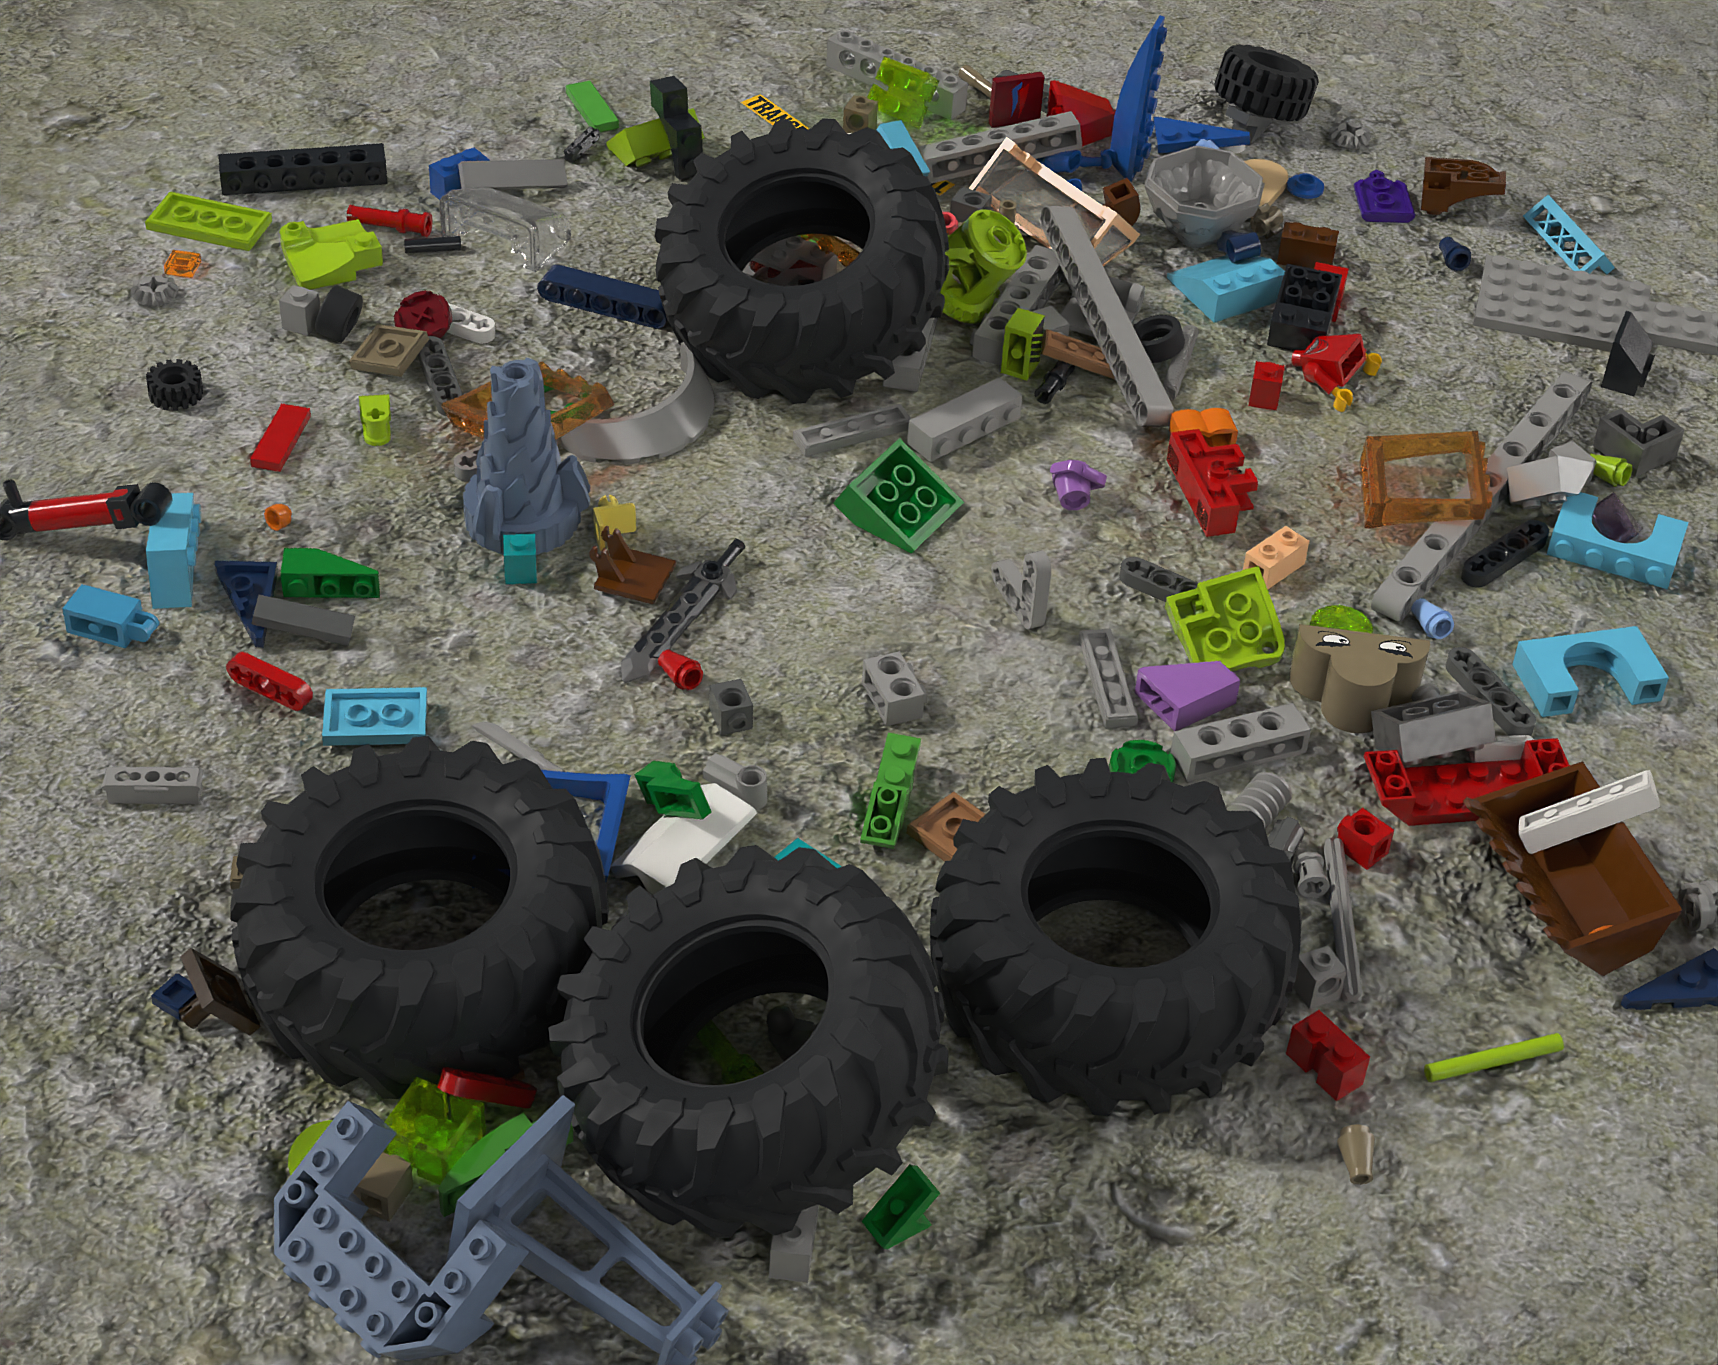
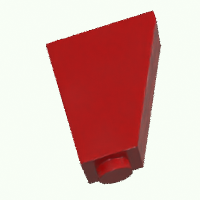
M1056 80L1050 81L1046 117L1071 111L1080 123L1082 147L1112 136L1116 110L1112 108L1108 99Z

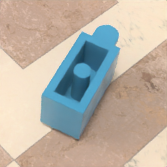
M81 584L62 608L67 633L125 649L132 640L148 641L151 634L159 626V620L155 615L142 611L140 599Z

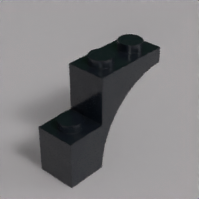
M675 76L651 80V106L657 112L666 131L672 152L675 176L679 180L694 177L697 174V170L693 160L703 153L702 127L688 113L687 87Z

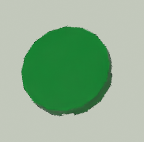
M1130 740L1123 743V747L1118 750L1116 748L1112 752L1109 769L1111 772L1134 774L1147 763L1160 764L1165 766L1170 781L1173 782L1177 765L1174 756L1170 752L1167 754V752L1162 750L1163 746L1147 740Z

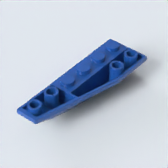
M1161 15L1147 34L1128 70L1114 115L1110 149L1115 150L1117 161L1112 163V165L1124 178H1128L1131 182L1136 173L1142 171L1144 159H1148L1151 151V143H1148V137H1151L1155 123L1151 120V115L1155 113L1158 98H1154V93L1158 90L1161 75H1158L1157 71L1158 67H1161L1164 58V52L1160 51L1167 35V28L1164 27L1165 16Z

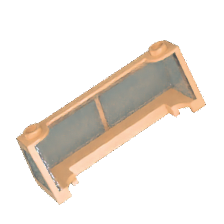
M1007 137L969 187V189L991 195V207L998 213L1001 201H1014L1016 203L1015 225H1019V229L1049 249L1052 248L1040 224L1041 210L1044 206L1073 207L1103 266L1130 247L1140 236V233L1118 213L1096 202L1038 162L1029 153L1022 151L1016 143Z

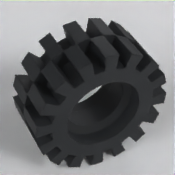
M171 359L166 360V364L159 362L157 363V368L152 366L150 372L146 374L149 399L157 408L162 406L163 410L168 411L169 407H172L173 411H178V407L182 406L183 409H188V404L194 406L197 404V400L200 401L202 399L203 385L200 369L198 370V366L196 364L191 365L190 361L186 360L184 364L182 359H176V363H172Z

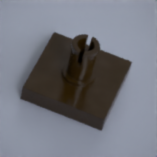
M193 948L188 949L180 956L197 996L187 1006L179 1010V1014L182 1015L181 1019L187 1026L195 1029L212 1014L249 1036L261 1027L238 974Z

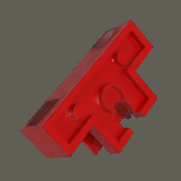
M1200 429L1171 432L1167 462L1206 537L1235 533L1239 511L1254 509V505L1247 492L1257 491L1258 480L1251 468L1245 469V474H1242V471L1238 468L1243 466L1245 459L1239 445L1231 444L1209 447Z

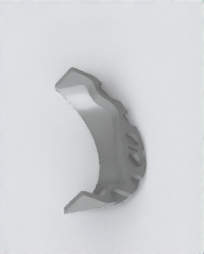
M682 342L681 370L686 375L681 385L671 396L650 409L624 417L611 419L564 417L560 420L561 446L580 459L595 463L596 458L618 460L623 464L640 463V458L654 455L660 459L684 449L688 443H693L708 427V421L714 413L715 398L712 385L694 354Z

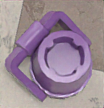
M1066 460L1054 463L1050 468L1060 504L1067 510L1083 509L1090 503V490L1105 487L1107 476L1089 467L1085 462Z

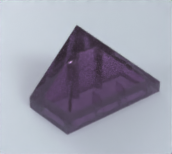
M1614 492L1596 504L1593 519L1602 535L1606 538L1620 543H1627L1643 529Z

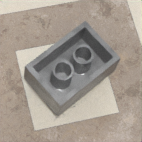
M1464 691L1371 711L1376 749L1379 751L1397 750L1404 765L1420 764L1423 762V758L1431 756L1435 758L1450 757L1453 755V751L1462 749L1476 751L1483 749L1484 744L1496 742L1491 703Z

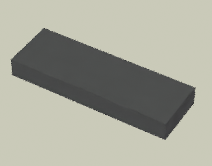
M258 594L251 624L349 646L355 616Z

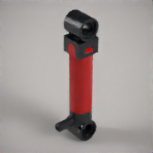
M12 479L6 480L3 483V488L7 498L0 503V540L8 541L17 534L110 524H114L116 529L136 528L139 523L145 526L156 525L171 506L173 501L172 494L164 485L152 482L147 484L141 491L138 484L117 486L113 492L23 502L15 481Z

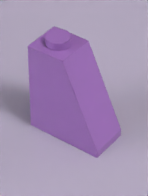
M1221 661L1149 666L1138 669L1135 694L1173 731H1178L1236 704L1240 679Z

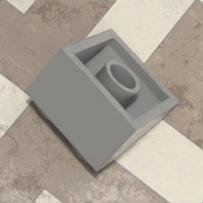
M1557 455L1507 467L1510 503L1523 505V509L1540 508L1543 502L1550 504L1564 503L1567 501V497L1579 495L1594 468L1593 462Z

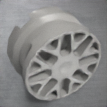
M1704 880L1699 884L1695 882L1684 883L1685 886L1680 887L1678 893V903L1683 909L1680 916L1686 928L1694 932L1702 931L1706 927L1710 929L1718 928V883L1715 880Z

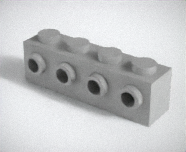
M998 377L910 419L907 444L928 461H934L1019 419L1023 395Z

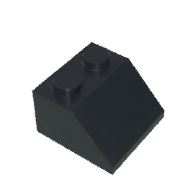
M1630 311L1625 312L1614 339L1601 388L1635 397L1638 386H1645L1655 355L1650 354L1653 342Z

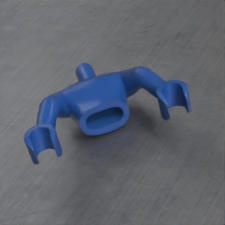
M1114 149L1101 151V157L1082 156L1079 150H1072L1036 159L1054 173H1073L1079 166H1102V168L1108 169L1112 163L1117 161ZM1080 179L1067 180V182L1082 191Z

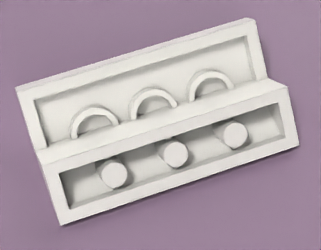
M716 783L701 785L712 811L711 814L703 820L663 815L611 865L610 869L616 878L638 875L647 891L655 894L675 883L682 863L698 858L707 864L757 812L754 807Z

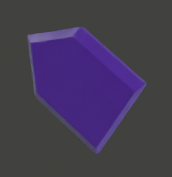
M1377 169L1372 171L1365 180L1360 179L1354 183L1353 187L1360 213L1366 222L1409 223L1415 219V212L1405 183L1399 180L1393 182L1385 178V174Z

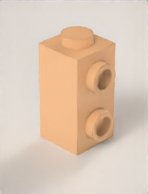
M1284 526L1246 552L1243 570L1259 566L1266 587L1270 589L1305 564L1309 540L1289 527Z

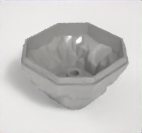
M1193 146L1155 158L1150 165L1144 185L1153 207V212L1165 223L1166 228L1186 246L1202 248L1217 243V240L1224 231H1237L1241 229L1245 220L1255 215L1260 205L1265 183L1262 182V176L1233 152Z

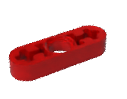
M246 652L237 653L226 664L229 676L236 683L292 710L300 711L313 699L312 689L304 680Z
M448 1067L443 1068L437 1088L441 1091L457 1097L521 1108H531L537 1092L536 1087L516 1079Z

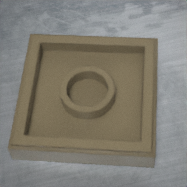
M377 324L349 360L350 366L354 370L402 377L428 342L427 331Z

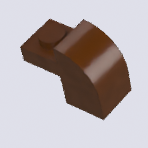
M1125 178L1104 187L1105 204L1102 206L1109 207L1133 226L1140 215L1141 206L1139 194L1129 179ZM1088 211L1081 214L1083 224L1092 238H1094L1105 222H1102Z

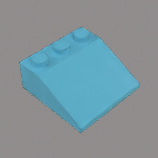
M1225 255L1167 273V279L1215 323L1276 303L1285 271L1270 258L1257 256L1232 263L1228 256Z

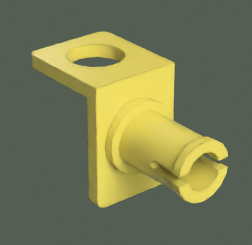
M606 495L600 498L598 507L593 508L594 535L600 551L605 548V541L602 539L601 533L606 526H609V533L613 535L615 528L619 529L621 534L636 531L634 503L618 504L617 499L612 495H609L610 502H608Z

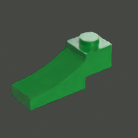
M652 761L634 774L646 803L655 805L658 814L703 820L712 813L700 783L683 779L675 763Z

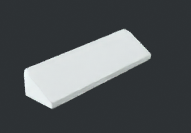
M1646 770L1521 816L1519 818V836L1527 852L1533 854L1659 808L1660 803L1650 770Z

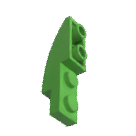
M894 733L887 734L860 843L891 849L895 848L913 787L921 738Z
M525 1113L503 1123L484 1136L447 1173L438 1188L440 1212L443 1217L455 1212L457 1200L535 1123H531ZM572 1123L570 1125L566 1145L573 1142Z

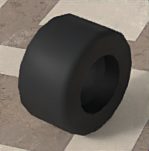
M334 286L326 295L319 310L315 325L316 332L342 343L358 321L363 305L362 296L342 286Z

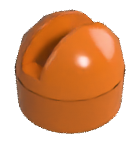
M281 503L266 508L264 512L266 523L275 531L285 528L292 520L291 509Z

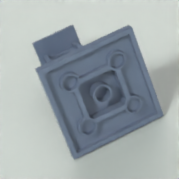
M562 1095L457 1200L446 1263L479 1219L500 1226L529 1251L520 1265L659 1353L660 1357L657 1365H695L698 1358L694 1354L702 1345L709 1350L722 1333V1329L719 1326L729 1312L728 1309L717 1302L722 1285L715 1281L701 1296L561 1168L575 1107L572 1101ZM547 1196L551 1197L608 1247V1252L591 1270L585 1272L577 1269L518 1228L521 1222ZM624 1261L678 1306L681 1313L669 1326H661L602 1286L600 1283L601 1278L615 1263Z

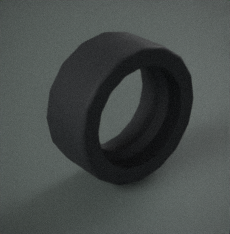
M1171 315L1150 316L1133 325L1151 363H1159L1171 359L1184 348L1185 339L1181 324L1177 318Z

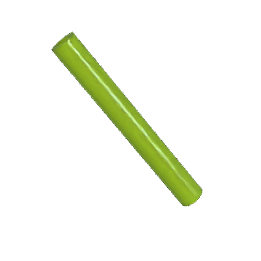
M1559 1033L1425 1064L1424 1074L1428 1082H1435L1559 1052L1564 1049V1042Z

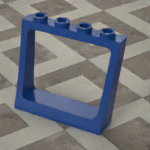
M541 770L552 789H566L572 796L601 800L604 803L596 845L602 860L605 882H607L631 775ZM473 854L472 860L476 859L475 854ZM496 869L510 876V869Z

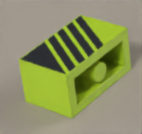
M1017 308L1005 326L1000 373L1028 381L1040 362L1045 315Z

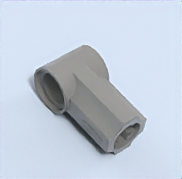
M717 753L708 759L706 767L703 769V779L710 783H716L754 807L755 810H759L767 804V773L762 767L757 765L742 766Z

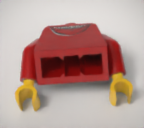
M1361 334L1316 337L1305 350H1295L1292 354V364L1294 367H1302L1304 379L1307 382L1316 383L1328 395H1334V408L1339 412H1344L1347 405L1351 406L1353 393L1348 389H1339L1338 386L1344 387L1363 363V371L1368 375L1375 376L1382 363V358L1376 353H1366L1367 350L1364 348Z

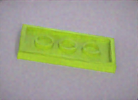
M169 192L147 218L145 225L146 230L250 251L271 224L272 213Z

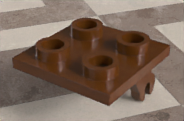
M606 526L601 533V537L607 542L608 550L603 548L600 555L595 545L589 552L590 558L595 562L599 576L594 583V589L653 605L674 570L676 560L629 549L619 529L615 528L613 535L609 533V526Z

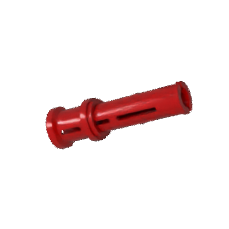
M349 205L347 209V214H352V216H347V221L359 219L362 224L396 228L402 234L407 232L421 233L422 237H428L432 230L433 218L430 212L418 214L411 213L408 209L394 212Z

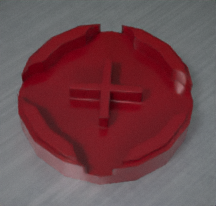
M426 290L415 292L404 298L400 303V308L394 314L395 327L427 331L428 336L442 338L453 320L452 310L446 299L440 294H433L432 291Z

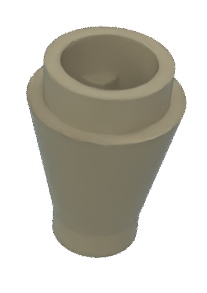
M1355 1124L1346 1126L1340 1130L1337 1144L1349 1172L1350 1182L1359 1185L1367 1184L1373 1180L1372 1167L1375 1136L1370 1133L1369 1127L1365 1125Z

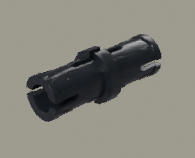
M1058 360L1054 368L1046 372L1042 384L1035 390V397L1041 393L1037 401L1043 404L1050 403L1057 391H1061L1065 387L1066 380L1073 373L1075 365L1070 366L1069 363Z

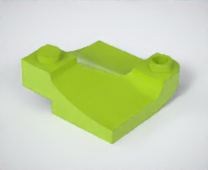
M359 219L318 228H309L305 225L304 221L289 222L279 231L283 254L299 287L311 290L355 281L356 271L383 265L382 246L373 231L366 232Z
M1259 566L1198 583L1196 589L1166 597L1165 609L1173 631L1182 643L1190 663L1221 661L1233 672L1247 667H1257L1259 669L1276 664L1281 660L1285 649V639ZM1269 647L1273 652L1270 654L1264 653L1262 648Z

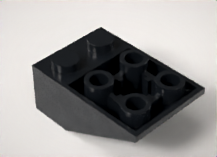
M1287 264L1271 319L1267 345L1292 351L1305 350L1316 337L1328 336L1342 275Z

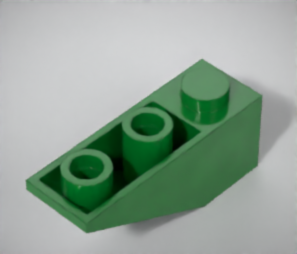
M284 548L280 573L283 597L380 598L378 570L317 548Z

